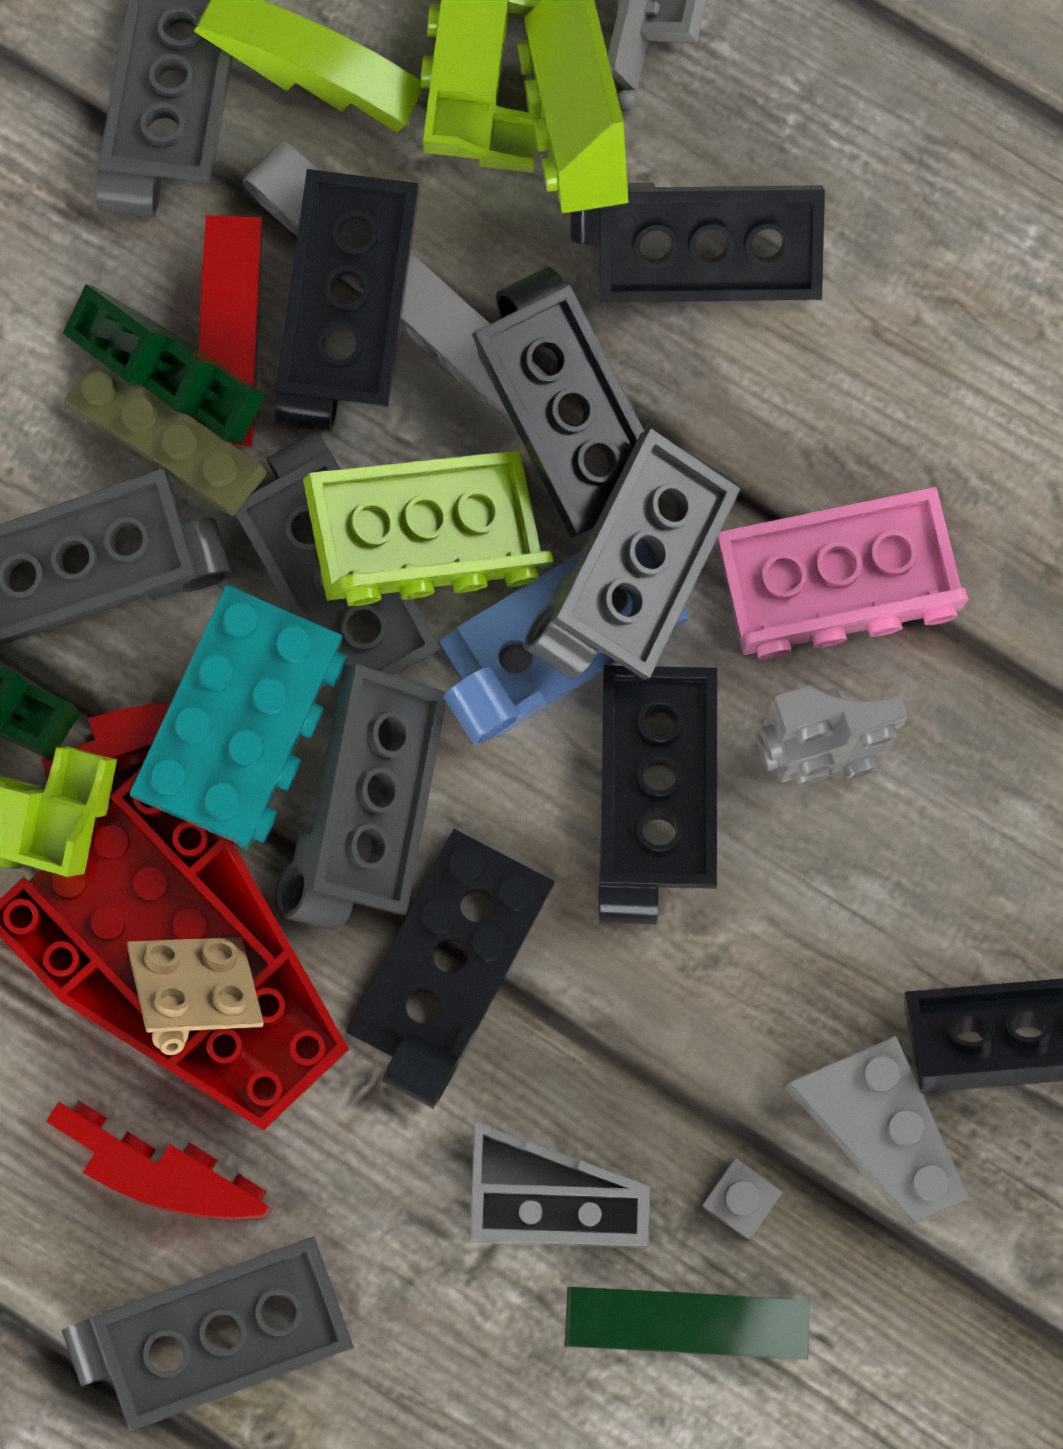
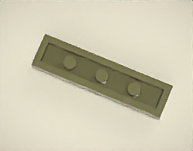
M97 359L64 398L72 410L158 468H164L167 474L231 517L235 515L268 474L261 463L223 440L188 415L176 412L143 386L127 383Z

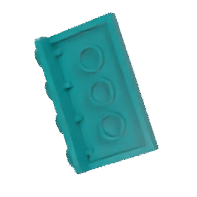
M225 585L130 791V797L235 842L238 848L249 852L254 840L264 843L277 816V811L269 808L277 788L288 791L299 768L301 759L292 755L301 735L311 739L322 717L325 707L316 704L325 684L335 687L343 671V666L347 661L348 656L339 652L343 635Z

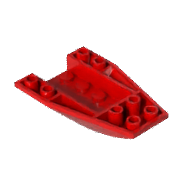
M140 768L110 796L113 803L108 807L107 815L95 819L85 874L66 877L40 870L29 881L25 877L20 879L0 898V938L62 1003L265 1131L348 1052L349 1048L233 842L130 797V791L141 770ZM242 937L264 1022L263 1027L189 1030L188 1039L184 1043V1048L181 1052L174 1055L164 1054L161 1049L153 1044L152 1032H146L127 943L130 941Z

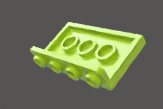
M520 450L313 472L303 478L326 601L346 598L348 606H362L380 601L382 599L381 594L400 592L401 599L410 600L434 594V587L453 585L454 593H467L487 587V581L505 579L506 586L508 587L522 586L538 581L540 579L539 573L553 564L551 551L541 552Z

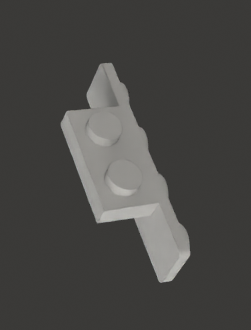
M616 0L617 16L612 37L606 43L613 78L625 90H637L648 41L697 42L707 0Z

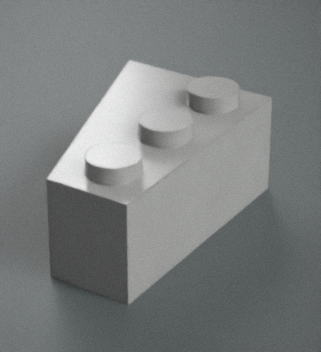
M896 1036L793 1080L784 1087L791 1097L798 1101L818 1123L828 1138L835 1142L859 1169L858 1171L907 1225L969 1199Z
M475 1121L471 1243L646 1249L648 1247L650 1186Z

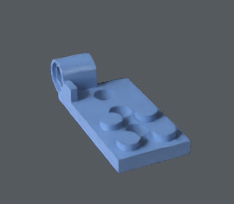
M638 540L635 546L636 558L642 566L652 569L655 561L642 541ZM582 551L541 575L538 581L523 586L467 620L438 641L444 654L461 679L460 682L444 694L443 698L474 746L480 745L495 736H501L603 673L604 665L618 664L617 661L598 650L587 669L579 677L570 679L533 654H531L532 662L530 666L520 673H512L505 670L499 662V656L507 646L514 644L523 646L525 636L539 612L549 604L561 578L572 573ZM621 589L625 593L628 603L619 614L628 617L632 611V600L629 594ZM683 608L674 629L688 621L689 614L685 608Z

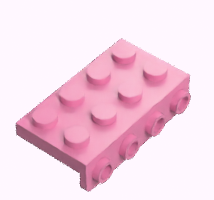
M937 487L720 531L716 539L742 654L744 656L757 653L759 660L785 656L792 652V645L813 641L814 648L835 646L847 641L846 634L868 630L870 637L892 634L903 628L902 622L923 618L925 625L945 623L958 617L957 611L963 610L968 601L966 588H961Z

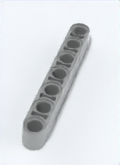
M280 141L243 178L242 182L249 193L297 237L307 169H318L290 144ZM354 219L348 221L341 229L340 240L347 247L360 248L370 240L372 228L363 220ZM411 253L400 330L500 421L517 433L478 356L477 346L472 336V333L490 325V323ZM350 274L341 276L359 294H363L364 283L359 277ZM533 362L534 367L539 373L547 375Z

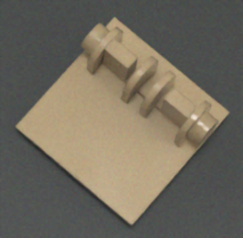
M242 937L130 941L127 943L146 1032H152L153 1044L161 1049L164 1054L174 1055L181 1052L184 1048V1043L188 1039L189 1030L263 1027L264 1022Z

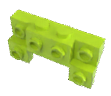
M441 0V4H430L427 36L436 37L434 56L424 55L421 71V88L429 89L423 136L424 153L479 159V167L534 172L537 146L533 119L540 118V113L530 114L529 112L508 109L497 105L509 13L527 15L541 0Z
M62 746L55 749L53 764L45 787L0 775V867L20 869L22 864L66 877L85 874L95 817L107 815L117 759L69 746Z

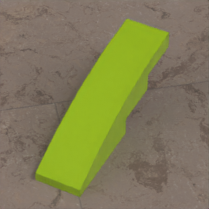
M209 0L194 29V32L285 91H288L297 83L340 112H343L350 104L354 105L395 133H398L406 126L423 90L420 79L376 52L321 24L264 0Z

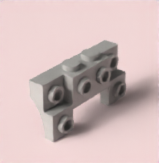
M809 685L774 697L764 726L761 727L760 736L757 738V745L765 769L767 771L776 770L780 783L795 779L797 786L800 787L821 781L843 771L847 779H852L879 769L877 761L883 759L888 752L887 742L898 737L896 729L902 728L909 716L901 695L876 701H850L842 699L838 686L820 691Z

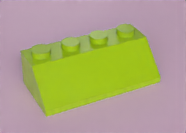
M541 0L524 17L526 41L516 42L521 75L531 74L532 79L524 81L529 113H540V118L533 119L538 153L548 151L549 154L548 158H542L546 191H557L562 214L629 203L624 121L595 1Z

